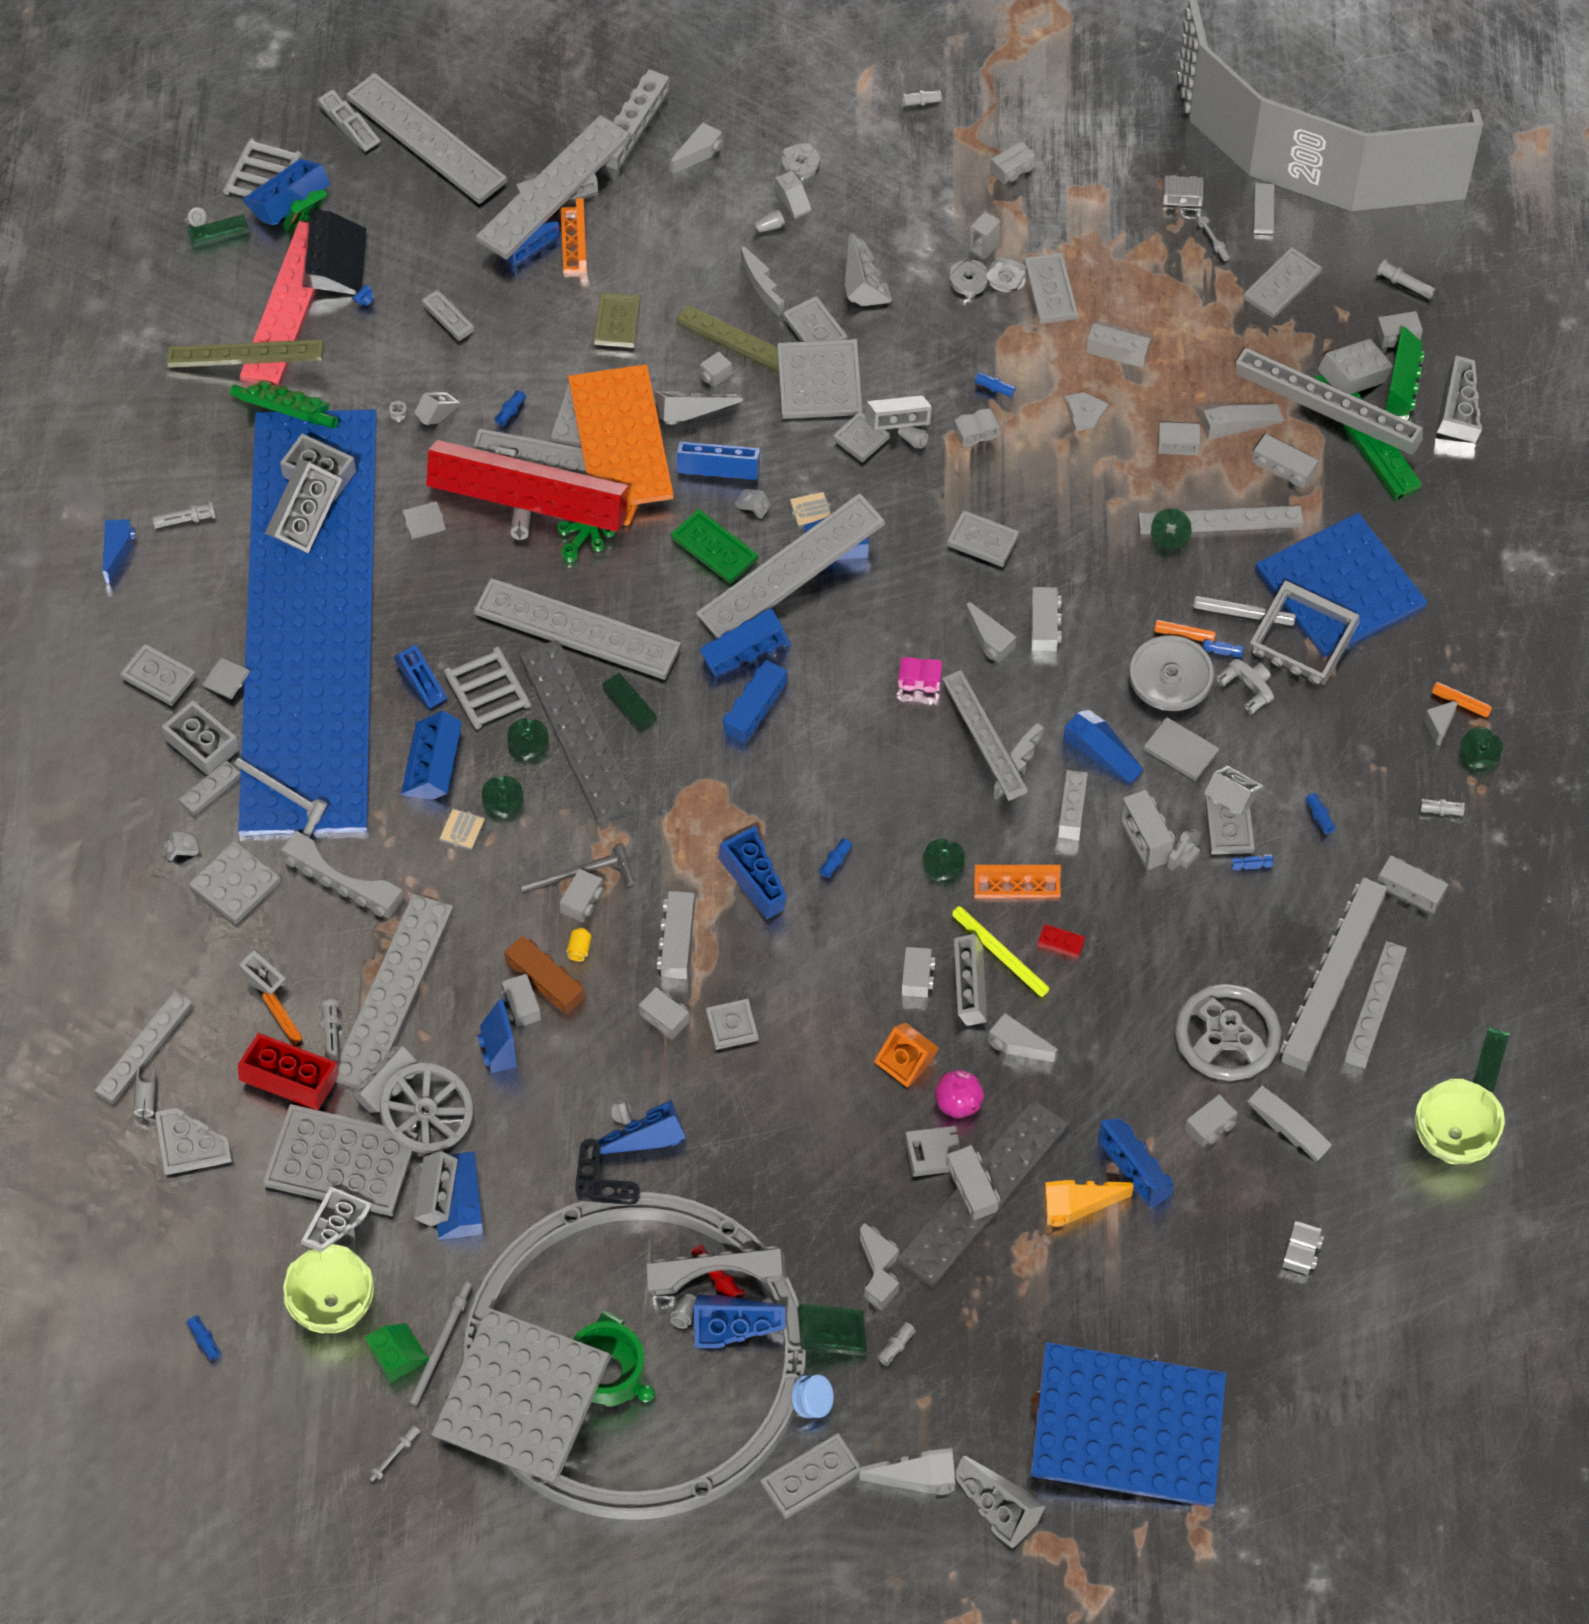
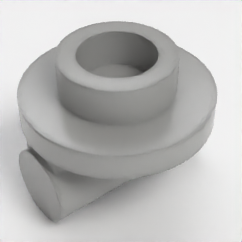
M194 207L189 210L187 218L184 220L187 225L200 227L204 225L207 217L203 209Z
M623 1100L614 1102L610 1109L611 1118L624 1125L631 1123V1107L629 1103Z

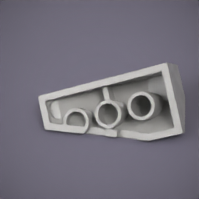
M655 391L659 418L665 421V424L671 425L677 424V421H686L743 401L741 396L733 394L713 393L710 394V397H707V394L695 392L691 396H687V394L676 391Z
M330 1187L300 1244L323 1252L364 1221L372 1203Z
M952 1448L921 1452L922 1457L911 1459L909 1456L901 1457V1460H898L895 1464L884 1461L859 1467V1480L931 1494L946 1495L951 1491H955Z
M962 1456L955 1471L956 1480L967 1496L973 1498L980 1508L978 1511L981 1516L987 1518L992 1526L990 1528L992 1532L1008 1546L1014 1548L1037 1525L1046 1505L1030 1492L969 1457Z

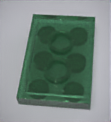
M800 1304L797 1307L801 1350L864 1356L867 1353L863 1310Z

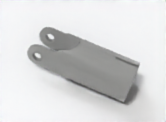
M513 507L510 531L513 538L523 540L528 537L531 511Z
M139 1067L136 1072L134 1114L138 1117H143V1110L144 1117H150L154 1114L156 1081L154 1068L153 1079L147 1083L140 1081Z

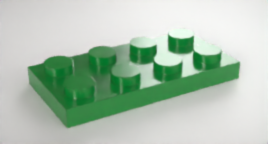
M700 509L695 511L671 533L672 540L729 584H732L759 559V555Z

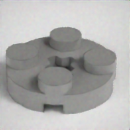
M810 143L796 144L785 148L783 151V171L787 173L793 170L798 179L812 177L820 167V155ZM798 160H804V163L801 164Z
M998 257L996 261L989 265L987 280L990 281V285L994 289L1001 292H1011V289L1017 288L1019 290L1025 285L1027 274L1026 266L1023 263L1005 257Z
M971 259V262L958 261L950 270L949 284L958 293L969 298L974 297L976 294L981 293L988 285L987 268L977 260ZM971 275L973 276L972 279H966V277H965V276H968V277H969V276H971Z

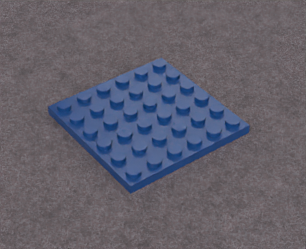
M1359 513L1257 562L1255 566L1276 596L1286 580L1358 614L1360 623L1348 645L1427 605V600ZM1288 597L1284 603L1285 608L1289 613L1296 615L1295 621L1322 657L1325 658L1334 653L1348 625Z

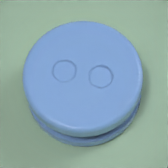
M804 1375L799 1377L792 1389V1403L795 1411L803 1418H821L830 1412L834 1396L828 1379L822 1375Z

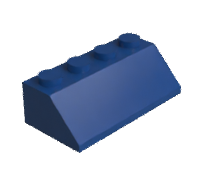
M300 158L242 200L262 222L275 225L280 223L282 218L288 214L290 205L298 199L302 201L308 198L307 195L314 190H325L330 185V181L322 164Z
M442 710L416 722L401 795L436 799L447 794L462 721Z
M1121 1118L1103 1120L1100 1123L1099 1144L1127 1180L1133 1183V1188L1147 1206L1151 1209L1172 1196L1174 1183L1171 1177L1162 1172L1156 1158H1151L1145 1144L1141 1140L1138 1141L1134 1136L1131 1126L1125 1124Z

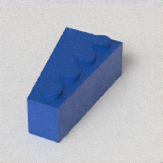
M770 608L760 612L755 618L741 623L734 630L725 632L720 638L706 643L699 650L716 677L739 667L742 661L752 662L761 653L767 652L771 654L780 645L787 647L792 644L774 611Z
M756 825L721 843L718 859L766 920L784 911L787 896L778 875L774 872L772 861L766 854L764 843L759 838Z

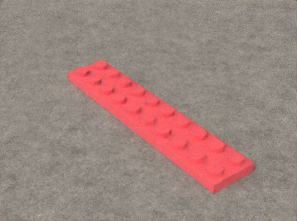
M298 222L252 343L297 341L316 290L314 288L302 287L308 223ZM288 362L244 364L240 378L241 380L254 383L266 380L271 382L272 385L280 386Z

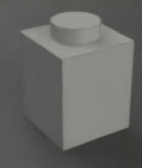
M719 351L701 363L700 376L705 383H709L713 388L732 375V363Z

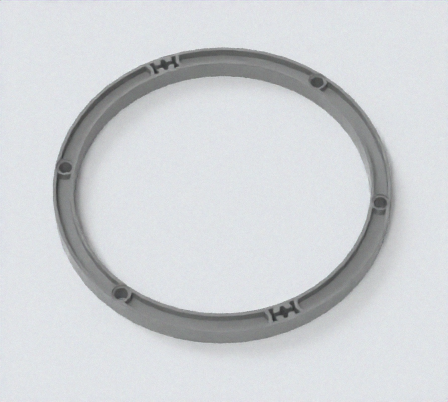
M628 1192L627 1196H632L633 1192ZM640 1192L639 1201L630 1205L580 1201L566 1206L546 1216L514 1240L499 1256L485 1276L469 1313L465 1332L464 1360L476 1335L475 1331H478L487 1308L497 1310L510 1285L533 1259L556 1242L578 1231L615 1221L653 1220L684 1226L703 1233L720 1242L735 1254L742 1253V1250L745 1249L764 1251L766 1246L749 1230L716 1209L674 1195ZM569 1217L576 1218L573 1222H568L566 1219ZM730 1229L733 1231V1233L724 1234L723 1231ZM786 1276V1281L763 1283L774 1304L786 1305V1329L782 1330L785 1345V1363L777 1396L757 1432L746 1445L723 1464L696 1479L680 1485L640 1492L600 1489L576 1482L562 1475L559 1476L556 1485L544 1480L536 1481L532 1475L509 1466L507 1467L530 1488L553 1502L575 1511L612 1519L643 1520L684 1513L706 1505L733 1490L760 1468L773 1453L787 1432L796 1413L792 1403V1389L796 1380L805 1375L806 1338L799 1302L788 1277ZM794 1358H798L797 1374L792 1373ZM705 1488L707 1493L701 1495L696 1493V1490Z

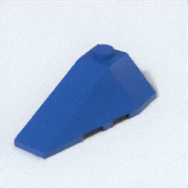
M1090 710L1076 713L1064 727V741L1129 785L1143 772L1142 766L1107 722Z
M670 1100L645 1112L647 1116L641 1120H631V1123L624 1130H614L598 1139L601 1154L660 1148L681 1143L686 1137L673 1101Z
M475 1151L452 1154V1157L457 1158L458 1161L448 1221L437 1224L439 1240L483 1235Z
M697 1295L694 1303L695 1348H721L732 1342L745 1341L749 1337L762 1336L786 1329V1305L721 1295Z

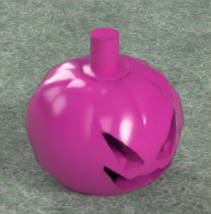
M954 1070L945 1073L940 1078L934 1090V1097L939 1109L944 1114L953 1118H964L973 1115L979 1110L984 1099V1091L979 1079L974 1074L968 1073L965 1070Z

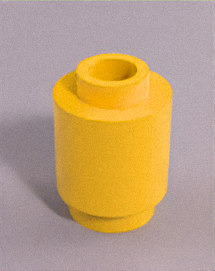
M577 928L571 931L567 946L569 959L581 962L588 956L592 935L587 929Z

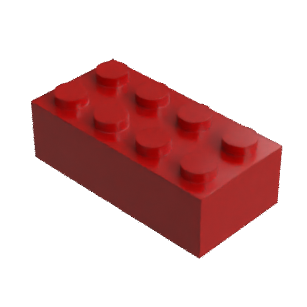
M261 1033L256 1035L238 1063L239 1081L315 1110H319L338 1077V1062Z

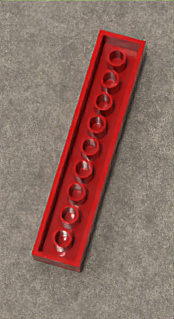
M437 440L428 450L426 486L616 532L625 522L629 485Z

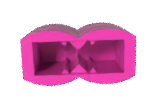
M911 657L901 658L898 687L906 691H913L914 689H921L928 693L940 691L942 661L935 659L921 660Z

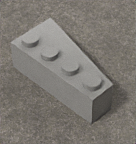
M1455 356L1448 372L1437 433L1476 443L1482 432V424H1480L1481 414L1478 408L1479 395L1476 388L1475 360Z

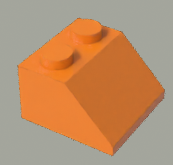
M903 1023L893 1028L874 1062L908 1088L927 1069L938 1052L939 1047L909 1024Z

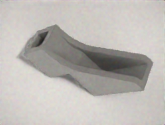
M864 1223L860 1228V1242L873 1271L871 1281L864 1288V1298L882 1311L899 1292L897 1277L890 1272L887 1273L897 1262L899 1249L893 1241H887L883 1238L875 1227H869Z

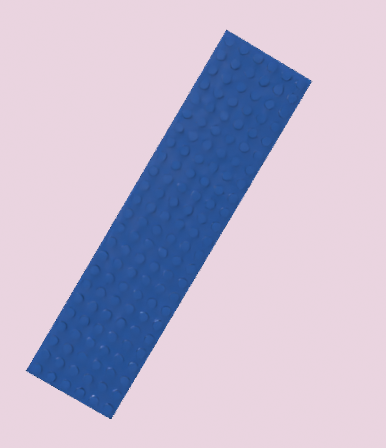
M376 409L326 411L324 414L338 418V425L334 429L319 424L314 425L310 421H304L280 412H256L245 668L250 673L244 680L241 759L311 803L317 799L327 803L319 823H316L312 833L367 832ZM301 434L354 457L356 472L336 500L332 501L309 553L265 534L289 482V479L284 478L282 475L280 462ZM241 769L239 835L294 834L296 831L302 834L308 822V810Z

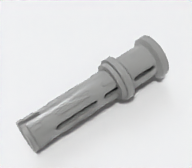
M1384 259L1377 270L1378 276L1382 275L1390 279L1393 284L1400 283L1427 299H1431L1436 288L1404 273L1401 267L1397 268L1388 263V260Z
M212 501L198 506L193 504L190 506V509L152 516L155 529L192 520L197 523L199 520L212 517L216 519ZM209 510L208 512L199 513L200 511ZM182 516L181 518L165 521V519Z
M330 999L320 1002V1009H322L320 1023L324 1028L325 1058L339 1062L337 1027L340 1025L337 1012L339 1002Z

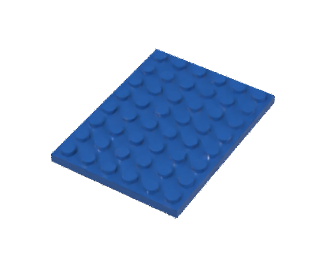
M1046 1342L1044 1345L1030 1476L1214 1507L1226 1373Z

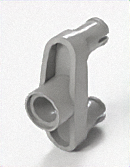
M1233 659L1225 670L1215 676L1218 684L1222 682L1220 684L1222 687H1225L1233 678L1239 677L1257 694L1244 704L1245 710L1249 711L1251 715L1264 704L1267 705L1274 699L1272 691L1266 684L1271 674L1261 663L1251 668L1241 660Z

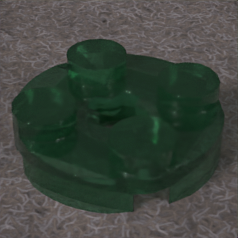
M1176 508L1160 511L1155 515L1151 523L1150 534L1153 541L1159 547L1166 549L1182 547L1192 533L1189 518L1185 513ZM1167 524L1176 526L1175 534L1166 532Z
M522 718L515 721L509 727L507 744L510 751L523 760L539 756L549 746L547 727L536 719L532 721ZM524 736L533 737L531 741H524Z
M1486 728L1471 729L1463 736L1459 746L1460 755L1464 759L1465 764L1476 768L1495 766L1503 750L1501 739ZM1478 745H1482L1487 750L1479 751L1476 748H1478Z
M503 776V778L497 779L493 777L482 787V804L493 815L507 818L518 811L523 804L524 793L522 786L518 780L511 776ZM507 793L505 799H499L498 794Z
M947 839L934 840L927 845L923 854V867L936 881L953 879L964 870L965 852L956 842L952 843L947 841ZM943 856L944 858H949V860L943 863L940 862V857Z

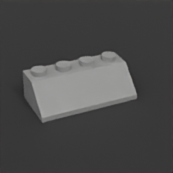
M299 459L265 534L309 553L342 479L308 461Z

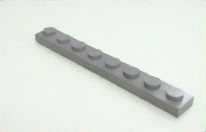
M1301 506L1138 514L1140 534L1302 527L1303 525Z
M962 670L943 677L946 689L1007 800L1010 801L1028 793L1027 787Z

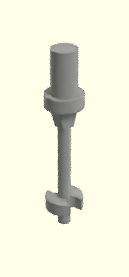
M1199 215L1197 224L1199 227H1205L1213 240V249L1219 253L1223 261L1229 260L1230 255L1225 249L1224 242L1218 241L1207 225L1209 223L1208 217Z
M413 1425L404 1437L400 1436L398 1439L400 1444L378 1469L373 1467L370 1471L373 1475L369 1478L371 1482L376 1478L380 1480L384 1476L381 1472L403 1447L408 1449L411 1446V1441L420 1432L416 1426Z

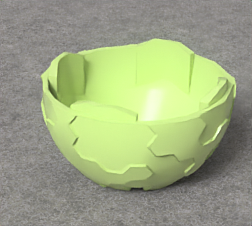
M1449 1079L1423 1093L1415 1114L1416 1131L1423 1146L1433 1156L1450 1164H1471L1488 1156L1498 1145L1505 1125L1503 1108L1494 1094L1480 1085L1464 1079ZM1452 1131L1458 1132L1461 1138L1457 1140L1452 1139L1449 1133Z
M332 1244L323 1252L315 1249L308 1250L287 1268L283 1286V1298L291 1316L303 1327L323 1334L342 1332L354 1326L370 1307L374 1292L371 1269L348 1247ZM329 1298H336L338 1300V1303L333 1307L325 1304Z

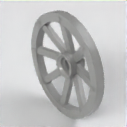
M417 1063L400 1069L388 1080L380 1098V1116L385 1129L396 1142L415 1152L437 1153L453 1147L463 1138L472 1120L473 1104L467 1087L452 1071L436 1064ZM423 1073L421 1099L417 1097L404 1080L405 1077ZM431 1074L437 1075L450 1083L433 1099L429 1098ZM397 1083L414 1106L389 1101L390 1093ZM454 1089L457 1090L463 1107L437 1108V1104ZM389 1109L413 1113L414 1115L397 1128L391 1118ZM425 1109L428 1113L425 1114L421 1110ZM435 1115H463V1121L455 1133ZM418 1121L421 1122L422 1143L412 1140L403 1134V1132ZM430 1121L448 1139L437 1143H429L428 1122Z

